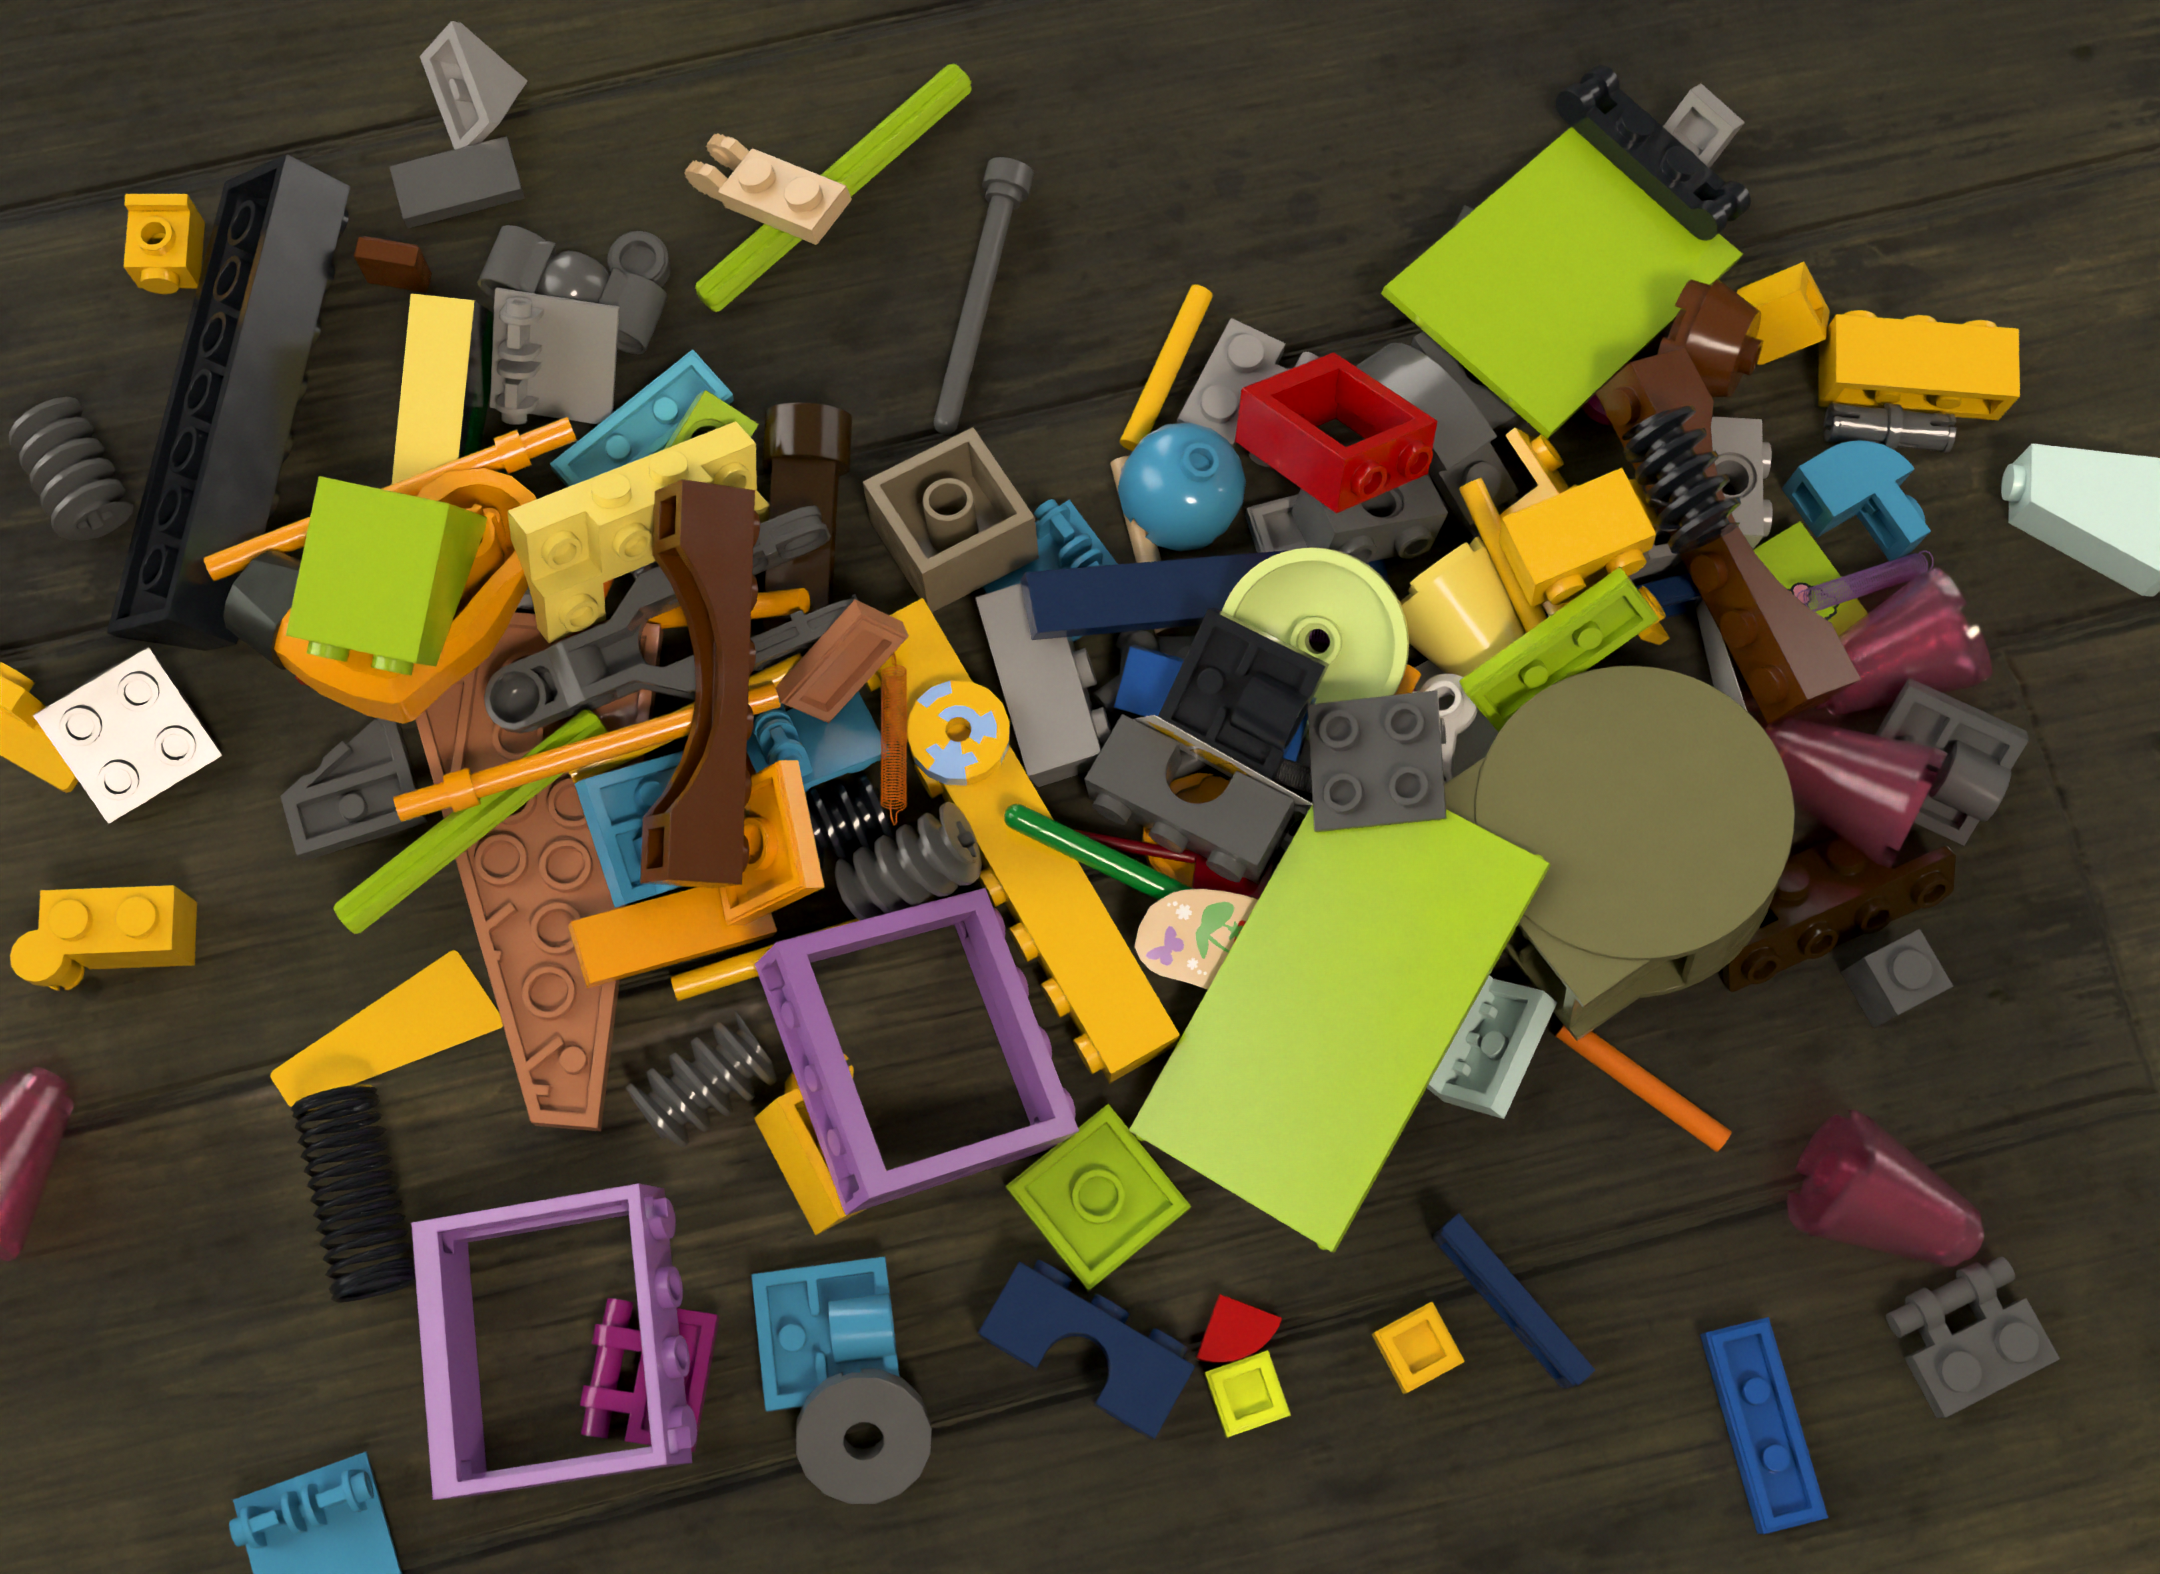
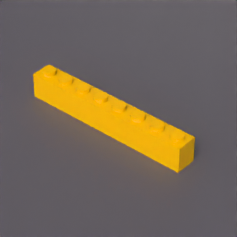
M923 598L889 615L902 621L909 635L894 652L896 664L903 666L907 670V724L909 714L916 700L931 687L950 680L972 682ZM892 655L865 683L870 692L879 687L882 689V670L888 667H895L892 664ZM895 668L886 669L883 672L887 670H895ZM895 671L886 672V673H884V675L887 674V673H895ZM956 724L950 727L946 734L951 740L961 742L966 740L971 732L966 726ZM1010 745L1000 767L986 779L967 786L943 784L928 777L915 764V770L930 797L933 799L942 794L944 800L954 803L969 821L977 839L981 863L984 867V870L980 872L979 882L982 888H986L993 906L997 907L1005 903L1016 924L1008 928L1009 933L1024 960L1029 962L1037 958L1048 977V980L1040 985L1055 1014L1059 1018L1069 1014L1081 1036L1073 1040V1043L1089 1072L1094 1074L1101 1070L1110 1084L1175 1047L1180 1036L1179 1032L1079 862L1006 825L1004 813L1013 804H1021L1053 820Z

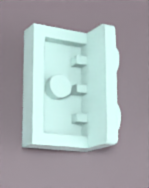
M1489 975L1427 1089L1446 1103L1504 1119L1557 1002L1543 990L1493 979Z

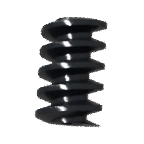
M1693 405L1657 413L1629 429L1622 437L1623 440H1630L1623 450L1627 461L1632 463L1643 462L1634 473L1638 484L1645 486L1654 485L1645 496L1649 507L1665 508L1656 520L1660 530H1678L1667 543L1674 554H1682L1705 546L1732 532L1740 523H1730L1727 518L1741 505L1739 497L1718 500L1716 493L1730 481L1728 475L1722 474L1707 477L1705 470L1719 458L1717 452L1711 451L1696 454L1693 449L1707 436L1705 428L1685 431L1682 426L1696 413Z
M865 773L856 775L854 795L849 794L840 780L831 782L829 802L824 801L815 787L806 791V800L821 869L824 868L826 848H830L838 859L843 858L849 861L851 841L855 840L859 847H867L873 851L875 834L880 833L881 836H889L894 840L886 809L881 806L879 788L874 787Z

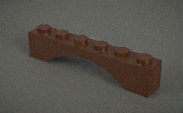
M1685 347L1630 362L1596 392L1624 448L1630 440H1623L1622 437L1624 433L1635 425L1657 413L1693 405L1696 413L1682 426L1685 431L1705 428L1707 436L1693 448L1696 454L1713 451L1711 422L1714 401ZM1643 462L1632 463L1635 471ZM1715 462L1705 470L1707 477L1718 475ZM1644 485L1647 493L1654 485ZM1722 489L1716 493L1718 500L1725 499ZM1657 508L1658 514L1660 515L1665 508ZM1731 513L1727 518L1730 523H1734L1735 519ZM1739 527L1705 546L1680 554L1768 724L1819 706L1861 680L1832 623L1805 606L1774 577L1755 554ZM1678 530L1668 531L1670 537H1672Z
M682 479L655 491L652 556L671 583L686 618L694 651L696 696L692 727L681 761L662 795L643 816L640 884L704 888L742 885V873L745 871L749 861V843L744 835L745 806L750 799L752 788L751 776L748 770H746L747 741L752 734L754 724L753 710L748 704L749 676L754 669L756 660L755 645L750 639L751 611L755 607L758 596L757 580L752 575L753 547L758 540L760 532L759 515L754 510L755 490Z

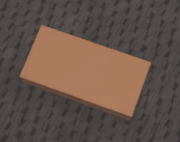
M855 599L777 685L776 691L780 702L829 723L909 637L903 622Z

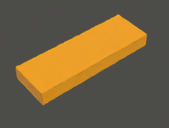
M719 887L692 888L571 921L568 926L587 988L770 938L777 932L772 913L746 925L727 926Z

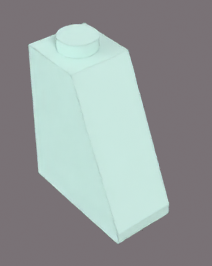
M2031 444L2012 464L2006 467L2002 479L2001 494L2003 500L2009 501V524L2140 595L2153 597L2160 592V458Z

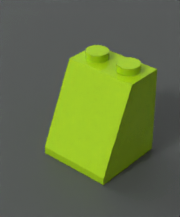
M319 476L286 636L308 640L306 653L347 662L350 649L373 654L371 667L412 676L414 663L436 667L483 537L487 517L445 502Z

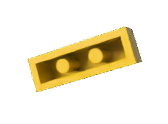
M1858 310L1846 312L1842 315L1836 314L1827 327L1826 340L1819 342L1818 406L1828 407L1831 402L1843 405L1884 408L1885 403L1900 404L1902 409L1906 411L1938 414L1950 413L1954 414L1955 417L1999 420L2020 397L2019 329L1997 327L1991 321L1974 320L1964 324L1937 322L1933 317L1924 315L1910 316L1904 319L1878 318L1872 312Z

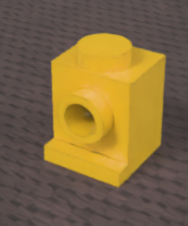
M125 194L128 221L124 268L138 288H143L157 294H172L177 292L179 288H197L202 269L205 221L188 194Z

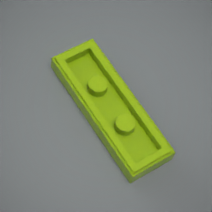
M1618 567L1459 682L1466 695L1499 732L1509 718L1536 694L1561 680L1585 672L1658 621L1659 618L1624 570Z

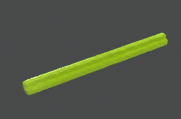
M949 64L822 173L821 176L846 185L852 197L971 92V80L968 75L956 64ZM767 224L762 225L696 283L695 289L698 297L713 312L721 311L802 239Z

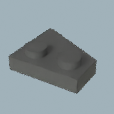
M375 718L349 743L345 744L341 741L323 757L322 763L316 771L303 775L280 796L296 855L303 862L428 822L426 815L401 822L395 808L394 796L418 789L400 723Z

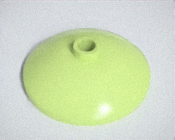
M1316 547L1298 548L1279 553L1262 561L1245 574L1233 588L1222 609L1223 612L1329 664L1314 695L1317 698L1315 704L1395 695L1402 682L1409 655L1408 627L1402 606L1396 594L1382 576L1356 557L1337 550ZM1314 629H1321L1329 636L1330 645L1325 652L1315 651L1310 646L1309 636ZM1309 727L1305 740H1309Z

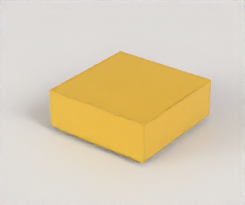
M1433 1302L1372 1333L1403 1394L1465 1362Z

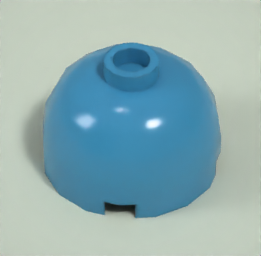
M1177 423L1162 426L1145 436L1138 443L1121 468L1118 493L1123 513L1130 523L1135 519L1138 525L1148 532L1146 535L1148 540L1164 548L1187 551L1206 547L1228 529L1242 506L1246 479L1241 460L1227 439L1208 427L1193 423Z

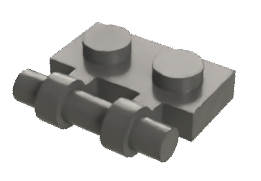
M2002 1256L1984 1265L1973 1262L1957 1270L1956 1279L1933 1291L1923 1287L1905 1297V1305L1886 1314L1887 1323L1897 1337L1901 1338L1918 1329L1926 1344L1925 1347L1905 1356L1904 1359L1937 1419L1946 1418L2060 1359L2027 1298L2016 1300L2004 1307L2001 1306L1997 1298L1996 1289L2015 1280L2012 1266ZM1969 1304L1977 1320L1951 1333L1945 1323V1315Z

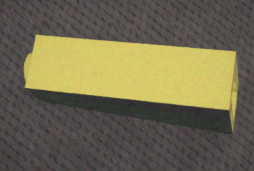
M411 294L392 484L481 450L491 392L494 313L475 300Z

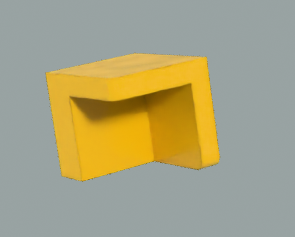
M1805 262L1737 290V294L1761 311V321L1756 338L1763 340V347L1757 362L1758 365L1766 364L1826 340L1830 310Z

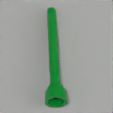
M1021 804L1009 806L1004 813V821L1009 828L1157 900L1173 892L1194 889Z

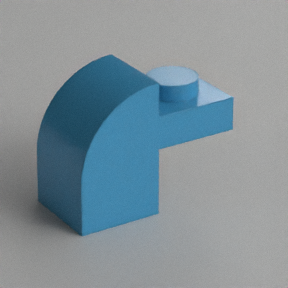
M1858 440L1835 445L1798 466L1782 487L1783 492L1816 538L1857 515L1889 561L1911 553L1931 532L1925 523V515L1918 502L1911 496L1905 495L1900 489V485L1915 468L1901 454L1876 442Z

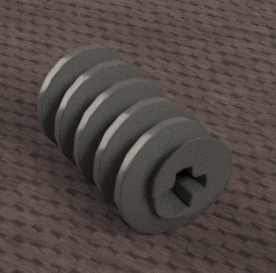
M60 397L40 403L25 412L13 424L9 432V444L16 454L19 455V463L27 475L30 476V485L40 496V504L48 516L51 517V526L58 536L68 540L99 538L116 530L125 523L133 513L134 505L125 501L119 502L123 498L126 489L119 480L111 479L115 468L108 459L101 458L104 453L102 443L98 439L90 438L93 435L94 428L87 418H81L83 412L82 404L77 398Z
M946 802L940 807L941 823L932 814L925 813L918 819L919 833L912 826L904 824L896 831L897 843L889 836L883 835L875 841V853L863 846L853 853L854 866L843 858L836 862L835 877L838 890L843 902L857 919L864 920L933 902L937 896H948L958 888V885H970L980 877L982 864L976 836L969 821L954 803Z
M736 1010L734 1012L739 1028L737 1032L732 1031L720 1022L712 1026L717 1046L713 1048L698 1037L690 1041L695 1057L694 1062H688L677 1053L669 1056L673 1077L669 1079L654 1068L647 1071L651 1087L650 1093H644L633 1084L625 1087L661 1139L666 1137L683 1148L690 1143L685 1125L686 1122L706 1132L712 1127L707 1110L709 1106L727 1117L733 1113L729 1095L730 1091H734L747 1101H750L755 1097L751 1081L753 1075L770 1086L777 1081L772 1061Z

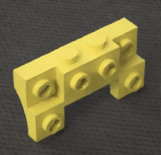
M736 421L508 510L511 542L520 560L529 586L537 629L548 643L583 631L592 625L606 620L603 583L656 562L652 556L656 490L682 479L755 490L754 510L759 515L760 524L769 520L770 505L757 491L756 443Z

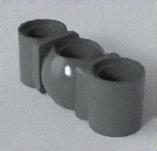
M512 225L502 226L477 282L479 287L494 299L495 289L502 288L619 306L617 349L631 354H644L668 299L667 293L659 285L642 276L623 273L615 267L609 276L607 269L597 260L576 251H563L556 254V243L546 241L527 229Z

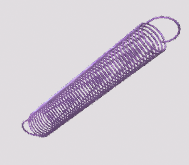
M1921 551V552H1919L1920 555H1922V554H1921L1922 552H1927V553H1929V554L1931 555V553L1928 552V551ZM1914 553L1800 591L1798 595L1804 591L1803 599L1805 602L1804 595L1806 592L1807 600L1808 592V599L1810 601V592L1813 602V590V598L1816 604L1813 602L1815 606L1812 609L1816 612L1927 574L1928 564L1925 571L1924 562V571L1922 564V571L1920 566L1919 572L1917 564V574L1916 566L1914 573V568L1912 571L1910 566V560L1919 555ZM1898 566H1899L1900 571H1901V574H1900V572H1899V575H1898L1897 570H1896V567H1897V569H1898Z

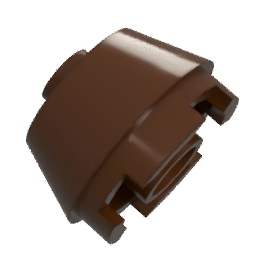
M1690 279L1675 304L1676 307L1681 309L1673 322L1668 338H1662L1657 355L1685 347L1711 397H1730L1736 390L1743 374L1751 376L1760 357L1763 340L1756 337L1761 321V311L1720 280H1716L1710 285Z

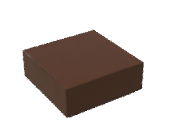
M366 236L358 238L354 258L367 283L427 293L432 273L418 245Z

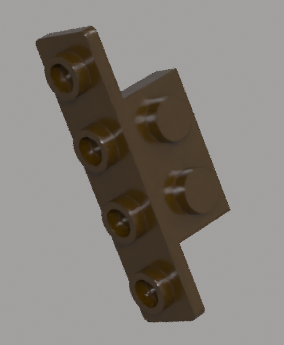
M1855 828L1787 858L1783 873L1765 916L1769 924L1759 928L1736 958L1723 967V983L1730 992L1738 991L1751 984L1764 983L1775 976L1776 973L1807 959L1822 957L1834 947L1865 933H1875L1886 927L1891 921L1920 908H1930L1939 904L1952 894L1954 890L1956 855L1948 846H1943L1892 869L1863 834Z

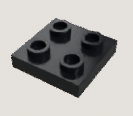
M1212 607L1206 612L1158 717L1273 781L1329 664Z

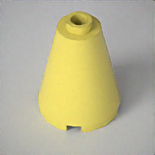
M1479 536L1475 537L1470 545L1466 542L1457 547L1410 582L1411 587L1408 589L1410 594L1399 601L1407 622L1409 644L1445 674H1456L1465 677L1526 634L1486 546Z

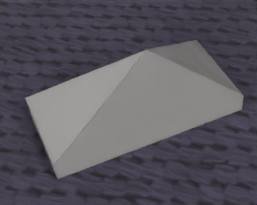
M451 21L420 55L454 150L482 143L499 125L527 83V80L459 22Z

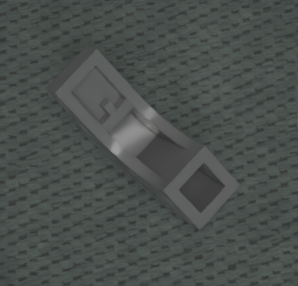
M1395 342L1389 343L1355 366L1438 421L1432 449L1433 458L1428 472L1460 526H1468L1474 523L1459 491L1461 486L1482 478L1495 507L1519 492L1490 443L1497 436L1488 421L1461 386L1434 360L1412 346Z

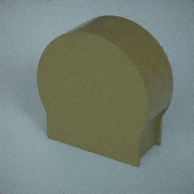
M1613 666L1594 669L1573 675L1549 686L1523 704L1509 718L1497 734L1484 758L1444 784L1447 810L1532 854L1543 856L1544 860L1551 864L1508 941L1505 950L1535 989L1545 991L1557 1002L1553 1012L1576 1041L1638 998L1665 995L1690 987L1717 973L1735 959L1758 931L1768 912L1790 853L1794 833V803L1789 777L1781 756L1760 724L1742 706L1713 686L1675 671L1655 667Z

